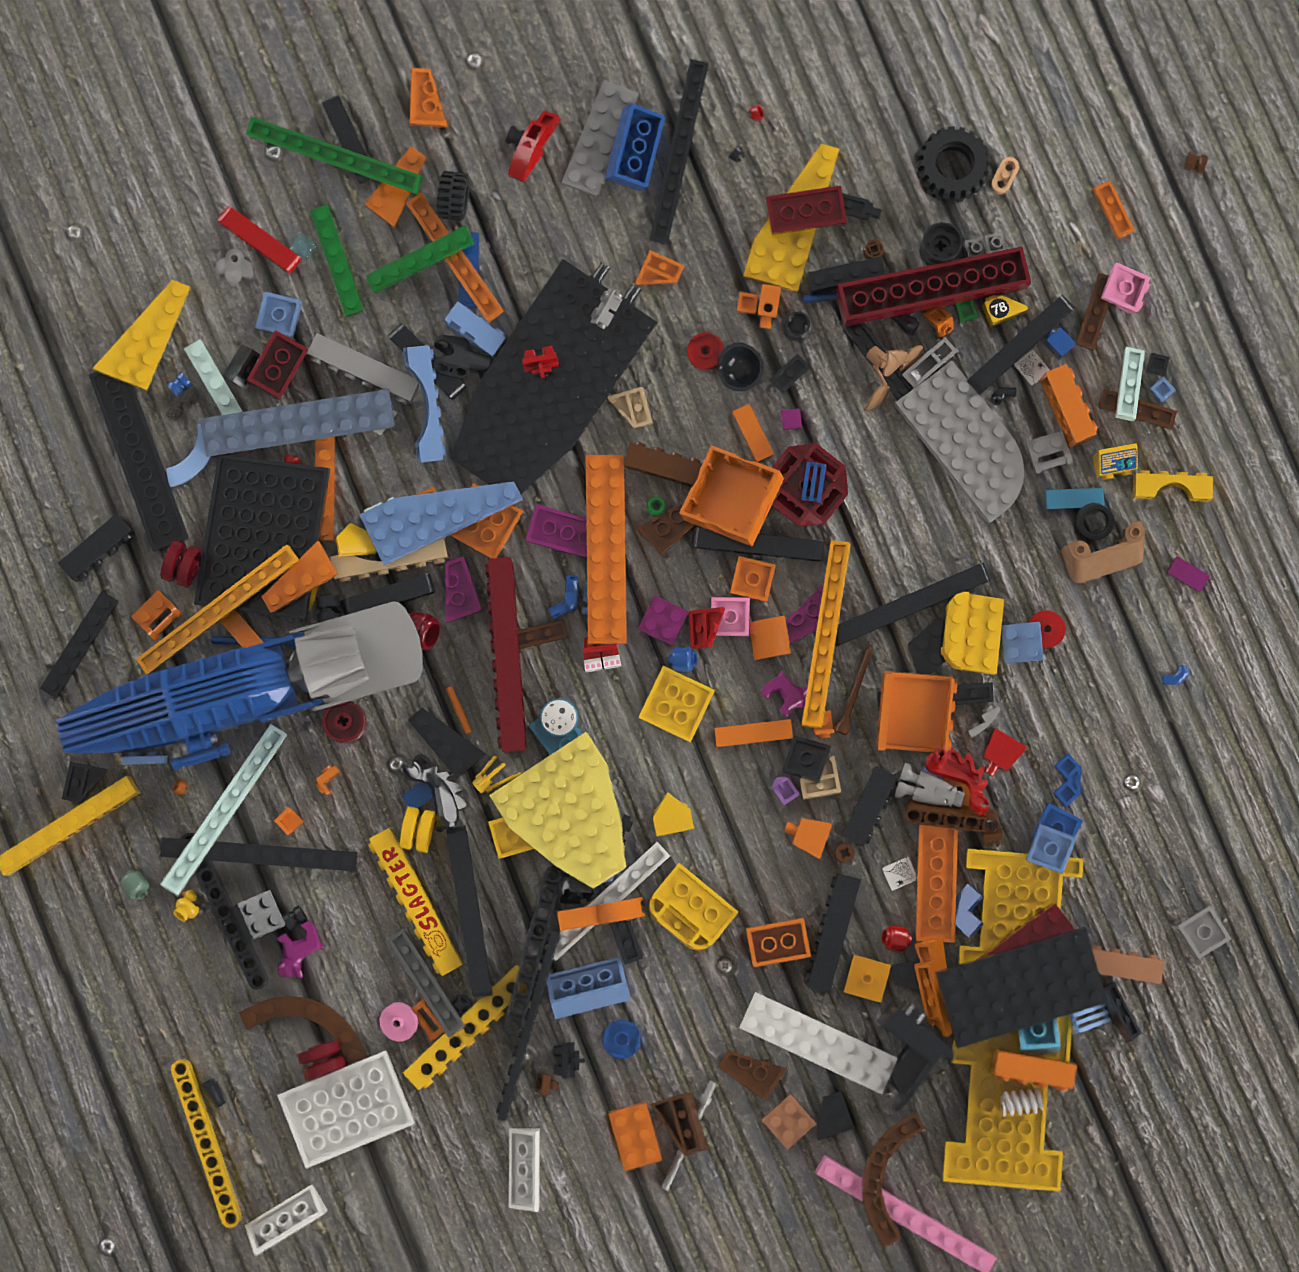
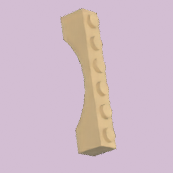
M444 537L385 566L382 561H370L356 556L339 557V555L330 556V559L338 573L334 579L340 581V583H347L351 581V578L355 577L367 579L370 578V574L377 573L378 576L389 574L390 570L395 569L396 572L408 570L407 567L415 566V568L426 567V563L430 562L442 564L445 563V559H449Z

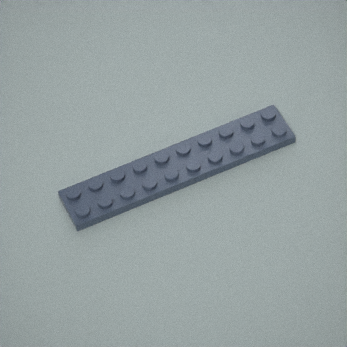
M389 389L200 419L206 457L395 427Z

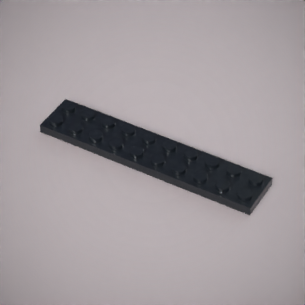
M99 372L89 374L152 551L156 552L167 548L174 540L183 542L190 539L135 386Z

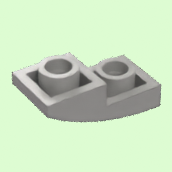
M1002 233L966 240L962 244L966 258L1006 250Z
M990 706L982 710L983 715L979 716L982 724L978 721L970 725V730L966 731L969 739L982 732L991 724L1000 711L999 706L996 708Z

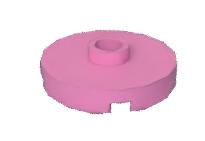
M397 1002L387 1006L382 1011L380 1027L389 1039L405 1041L411 1038L417 1031L418 1017L409 1005Z

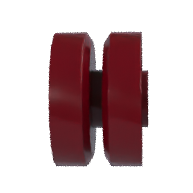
M174 540L163 560L160 573L161 579L168 582H173L176 579L177 585L185 588L190 587L200 566L202 549L192 545L187 549L185 543Z
M348 701L328 707L324 711L322 725L327 736L334 741L344 744L353 743L365 733L367 716L361 707L354 702ZM343 719L349 720V722H346V726L342 724Z
M338 1040L320 1043L297 1054L299 1064L304 1065L310 1062L313 1064L302 1071L305 1081L346 1066L343 1056L339 1055L330 1058V1055L340 1050Z

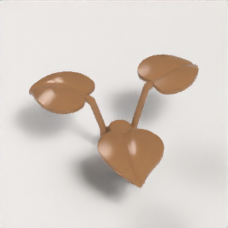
M921 345L913 347L908 353L904 350L887 351L885 354L877 346L869 350L866 358L874 364L873 368L881 379L882 386H879L874 391L868 404L863 409L864 411L879 406L888 396L890 387L887 386L883 375H891L899 366H901V372L908 370L919 360L923 350ZM879 367L884 368L883 375L881 374Z

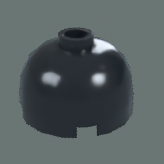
M570 874L562 876L558 885H556V900L560 899V903L581 904L580 900L586 899V902H589L595 896L593 888Z

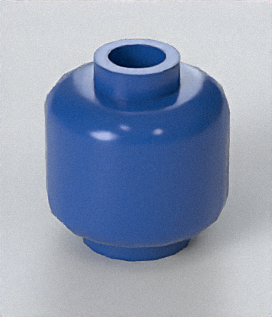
M676 647L668 655V664L676 672H690L697 666V653L691 647Z

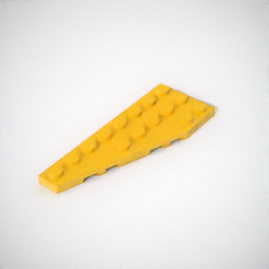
M821 144L787 193L829 187L839 148ZM768 219L753 241L743 277L798 293L816 229L771 235Z

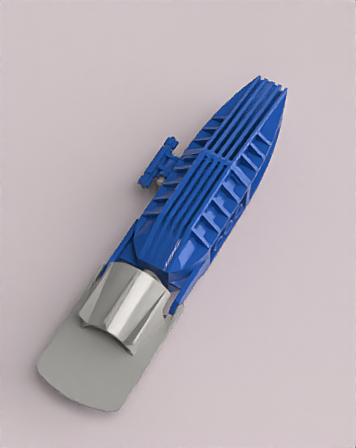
M390 602L289 631V636L251 647L235 649L156 672L114 688L57 720L56 724L59 725L57 730L59 731L61 744L64 748L63 752L72 754L122 753L181 742L182 749L187 755L182 756L181 759L180 757L171 759L173 770L183 768L182 766L188 767L219 758V755L226 756L230 754L228 743L219 745L218 748L214 747L213 743L217 742V737L215 734L211 735L210 733L259 719L261 722H265L310 708L314 712L416 682L420 679L423 671L420 638L414 622L405 607L399 602ZM295 641L296 650L292 653L288 665L281 645ZM295 681L302 690L309 693L311 698L317 697V700L297 705L293 682Z

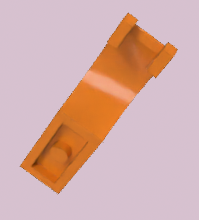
M639 897L558 911L556 913L559 931L644 917L645 912L642 913L640 902L643 901V898Z

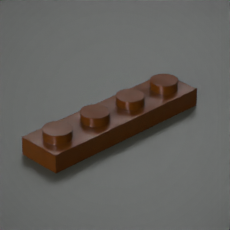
M1100 272L1097 275L1076 340L1077 346L1090 350L1095 349L1109 305L1108 301L1101 299L1109 275Z
M1104 389L1098 408L1116 414L1119 393ZM1138 399L1135 420L1171 430L1177 411Z

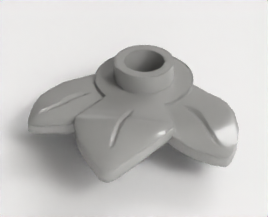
M239 249L229 250L225 258L219 260L216 264V274H225V279L231 287L236 286L241 277L253 278V266L249 261L245 260L244 254ZM232 255H236L238 257L237 262L232 261Z

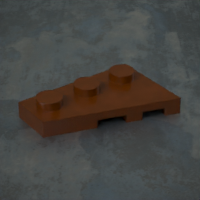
M730 1050L726 1052L717 1066L764 1101H766L787 1070V1068Z

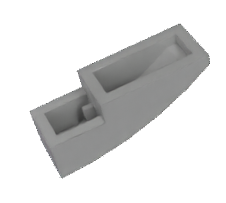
M944 337L902 375L913 388H916L948 362L958 351Z

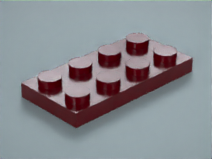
M841 185L766 196L771 235L847 223Z

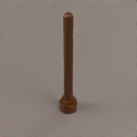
M870 646L865 648L842 718L835 724L834 731L837 733L848 735L850 731V723L848 722L873 651Z

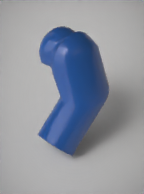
M1180 665L1174 675H1163L1162 684L1180 685L1189 676L1188 667Z

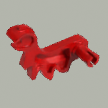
M938 747L935 753L928 755L925 761L926 770L934 775L966 784L970 791L969 804L971 810L977 815H985L990 808L981 806L982 804L988 805L989 800L982 793L988 784V780H981L985 767L981 766L978 770H975L974 760L970 753H967L962 760L960 754L953 748L947 752L944 748L940 751V747Z

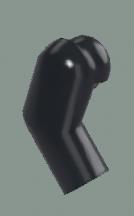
M1016 387L997 388L991 395V403L998 406L1005 397H1016Z

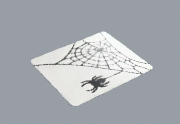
M1034 350L1028 352L1014 364L1032 386L1041 379L1045 372L1050 371Z
M909 857L882 868L892 891L917 880V875Z

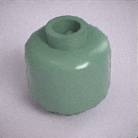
M130 870L121 877L120 887L129 899H141L147 894L149 882L140 871Z

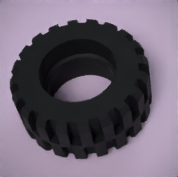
M949 126L948 130L941 128L936 134L932 133L927 141L925 140L916 162L917 178L921 180V187L927 188L928 195L932 196L934 194L937 196L936 200L938 201L946 199V203H952L953 200L959 203L963 202L965 198L970 199L975 193L979 192L989 174L991 159L987 155L989 152L987 146L982 145V138L974 137L975 132L971 130L968 133L965 132L964 127L955 130V126ZM946 150L961 152L970 162L969 174L960 180H951L944 177L937 170L935 164L937 156Z

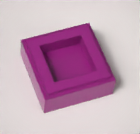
M800 409L781 410L783 430L802 428Z

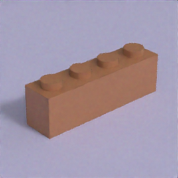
M1091 945L1099 974L1157 984L1162 983L1165 961L1159 960V956L1148 954L1147 958L1140 957L1138 952L1129 951L1127 955L1121 954L1120 949L1109 948V951L1101 950L1102 946Z

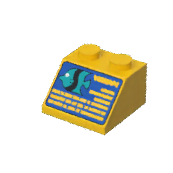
M1137 443L1098 450L1092 456L1096 478L1109 480L1118 474H1121V477L1133 475L1132 472L1138 469Z

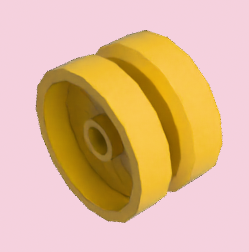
M408 806L401 827L400 848L410 850L416 839V850L423 853L428 852L434 829L435 811L425 810L419 821V809Z

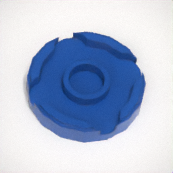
M617 1020L611 1022L603 1033L605 1050L610 1056L617 1059H626L633 1056L640 1047L641 1035L639 1029L630 1021Z

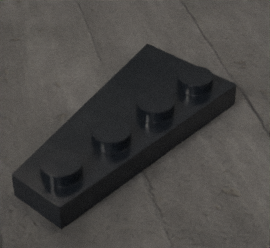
M421 708L408 719L456 779L486 755V753L424 708Z

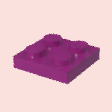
M654 595L638 630L672 646L689 612Z

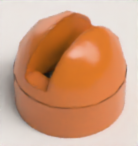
M179 778L176 780L172 792L184 795L187 793L185 789H189V785L185 780Z

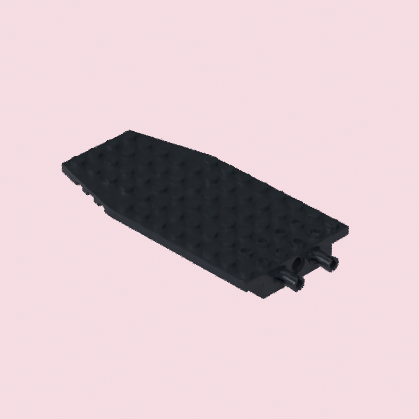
M562 259L478 383L450 459L489 485L515 482L521 495L530 488L534 482L573 449L657 325V321L632 304L642 289L638 286L636 288V285L632 283L624 297L621 298L622 302L616 312L609 309L608 312L614 316L608 327L602 329L598 324L591 323V315L594 309L599 307L602 294L608 290L601 282L608 271H610V268L600 262L593 275L588 276ZM552 346L554 353L557 355L559 366L551 368L552 371L545 372V378L541 379L540 374L525 373L522 363L525 351L532 349L535 350L536 356L543 355L542 348Z

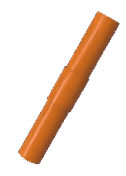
M453 686L446 688L445 690L465 734L473 732Z

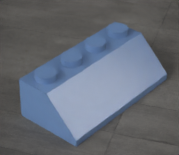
M621 957L548 976L547 987L555 1019L631 1000Z

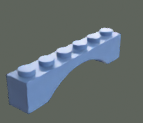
M429 345L403 348L405 367L419 383L425 401L424 425L420 436L415 442L417 462L443 460L445 446L441 444L443 428L442 425H439L438 419L441 417V411L436 403L438 389L434 387L436 371L435 368H432L431 360L434 359L433 350L430 349Z

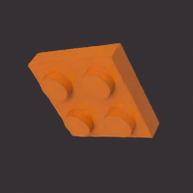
M738 556L730 594L767 602L776 565Z

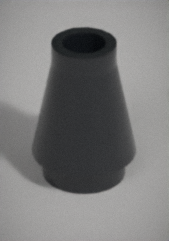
M908 314L891 317L905 334L912 335L920 325L917 318Z
M214 1078L209 1079L200 1086L203 1095L216 1109L226 1103L219 1083Z

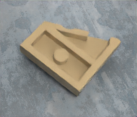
M643 387L608 396V400L634 429L653 424Z
M835 756L827 760L820 783L803 778L800 779L803 800L841 793Z

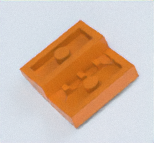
M785 616L749 622L754 661L791 654Z

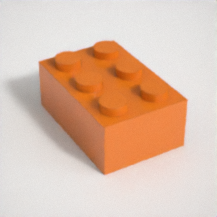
M804 918L745 928L753 967L811 957Z
M646 1101L609 1111L624 1171L662 1161L661 1151Z

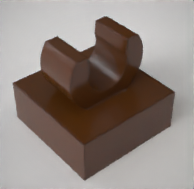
M1001 826L994 833L981 832L986 847H989V841H995L996 846H999L1000 841L1003 840Z
M538 1072L535 1092L549 1095V1089L558 1090L559 1082L551 1080V1075Z

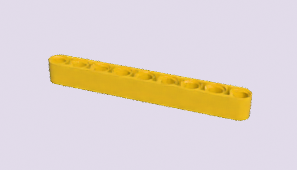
M180 1059L172 1064L171 1073L221 1221L225 1227L233 1228L241 1221L242 1213L190 1061ZM179 1063L184 1064L186 1067L184 1074L177 1070ZM185 1082H189L192 1085L191 1092L184 1090L183 1085ZM192 1100L198 1103L197 1111L190 1108ZM197 1119L204 1121L205 1126L203 1129L197 1128ZM203 1138H208L211 1141L210 1148L203 1146ZM212 1156L217 1159L216 1166L209 1164V1157ZM216 1175L223 1178L224 1182L222 1185H218L215 1182ZM222 1194L229 1196L230 1202L228 1204L222 1202ZM228 1213L235 1214L236 1222L228 1220Z

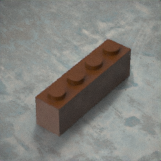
M635 441V444L630 443L624 468L693 487L699 476L702 464L699 459L682 458L683 455L672 452L667 454L661 448L653 447V449L646 447V444Z

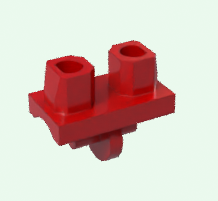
M552 346L542 348L543 355L536 356L535 350H526L524 359H522L525 373L540 374L541 379L545 378V372L552 371L551 368L558 367L559 361Z

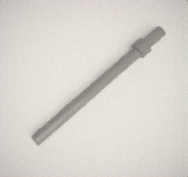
M712 1080L709 1081L704 1094H701L698 1100L700 1102L697 1107L699 1120L706 1106H709L712 1100L711 1095L717 1084ZM678 1149L661 1186L664 1190H669L684 1157L680 1149Z

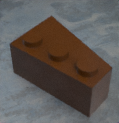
M685 1092L650 1104L684 1156H691L708 1150L692 1093Z

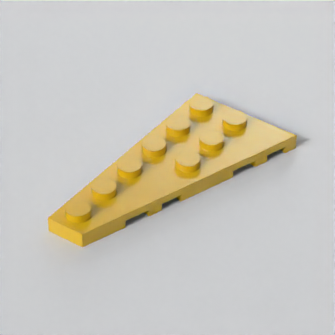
M172 280L93 367V370L148 391L189 294L190 286Z

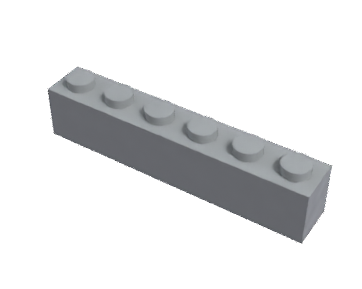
M316 333L307 352L310 361L318 365L321 363L328 365L327 369L335 373L341 371L345 373L344 376L352 381L358 379L367 388L389 389L390 395L396 397V401L404 405L406 403L412 405L420 386L415 378Z

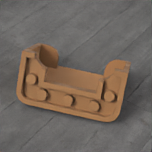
M1142 521L1132 523L1123 529L1124 536L1121 540L1117 541V545L1091 553L1087 543L1076 541L1060 549L1070 579L1075 583H1083L1141 563L1144 556L1145 538Z

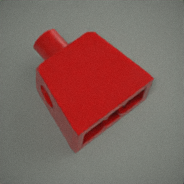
M994 728L982 755V758L989 762L984 772L994 777L998 769L1003 771L1009 770L1027 747L999 729Z

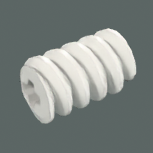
M1035 1088L1033 1093L1031 1089H1027L1026 1094L1023 1090H1019L1018 1096L1014 1090L1011 1091L1010 1096L1007 1091H1004L1002 1096L1000 1095L1003 1117H1006L1007 1111L1010 1112L1011 1116L1014 1115V1110H1017L1019 1115H1021L1022 1109H1025L1027 1114H1029L1030 1108L1033 1109L1034 1113H1037L1038 1107L1043 1111L1042 1097L1038 1088Z

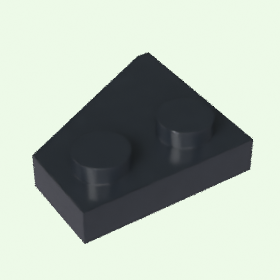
M70 761L62 799L83 803L107 773L108 769Z

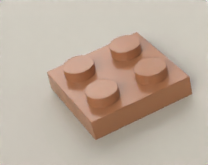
M791 1094L761 1119L787 1150L816 1125V1122Z

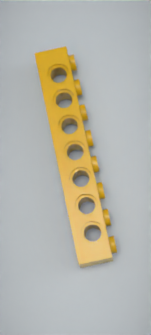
M518 964L492 987L493 996L482 997L461 1017L464 1024H474L475 1031L467 1033L464 1027L453 1036L460 1038V1046H452L450 1040L453 1036L448 1037L444 1033L403 1072L418 1090L422 1087L426 1089L434 1081L431 1078L436 1073L440 1076L448 1068L446 1064L450 1060L455 1062L462 1055L460 1053L461 1049L465 1046L468 1049L476 1041L474 1037L478 1033L483 1035L490 1028L488 1024L493 1019L497 1021L504 1015L502 1010L509 1005L512 994L507 990V985L510 982L515 983ZM520 983L518 990L519 992L527 993L528 987L526 984ZM495 996L503 998L502 1006L494 1005L493 998ZM481 1009H486L489 1012L487 1020H482L479 1017ZM438 1050L446 1052L447 1057L445 1060L437 1058L436 1053ZM428 1063L432 1066L430 1074L423 1072V1064Z

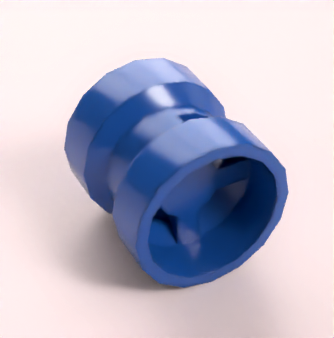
M181 372L176 375L174 381H170L167 384L179 399L184 395L186 389L193 387L192 383Z

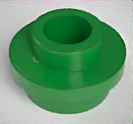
M652 497L648 500L647 510L651 515L659 516L665 511L666 504L662 498ZM658 503L660 508L658 510L653 509V504Z

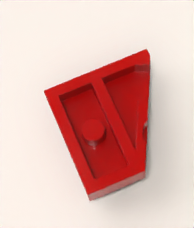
M724 607L689 611L692 649L712 647L725 612Z

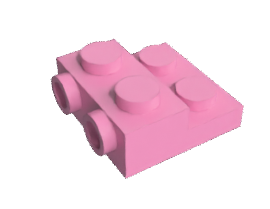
M1116 262L1112 267L1101 299L1115 304V307L1134 314L1142 308V298L1149 289L1150 284L1148 282L1150 277Z

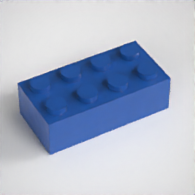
M632 103L623 107L605 176L606 180L636 191L648 187L665 115Z

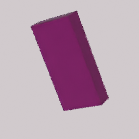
M1178 556L1175 557L1166 572L1197 592H1201L1210 575Z

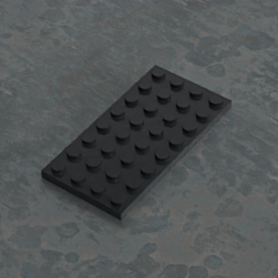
M1086 927L1074 929L935 972L957 1048L1107 1003Z

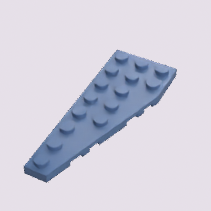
M515 482L393 498L359 515L385 566L523 499Z

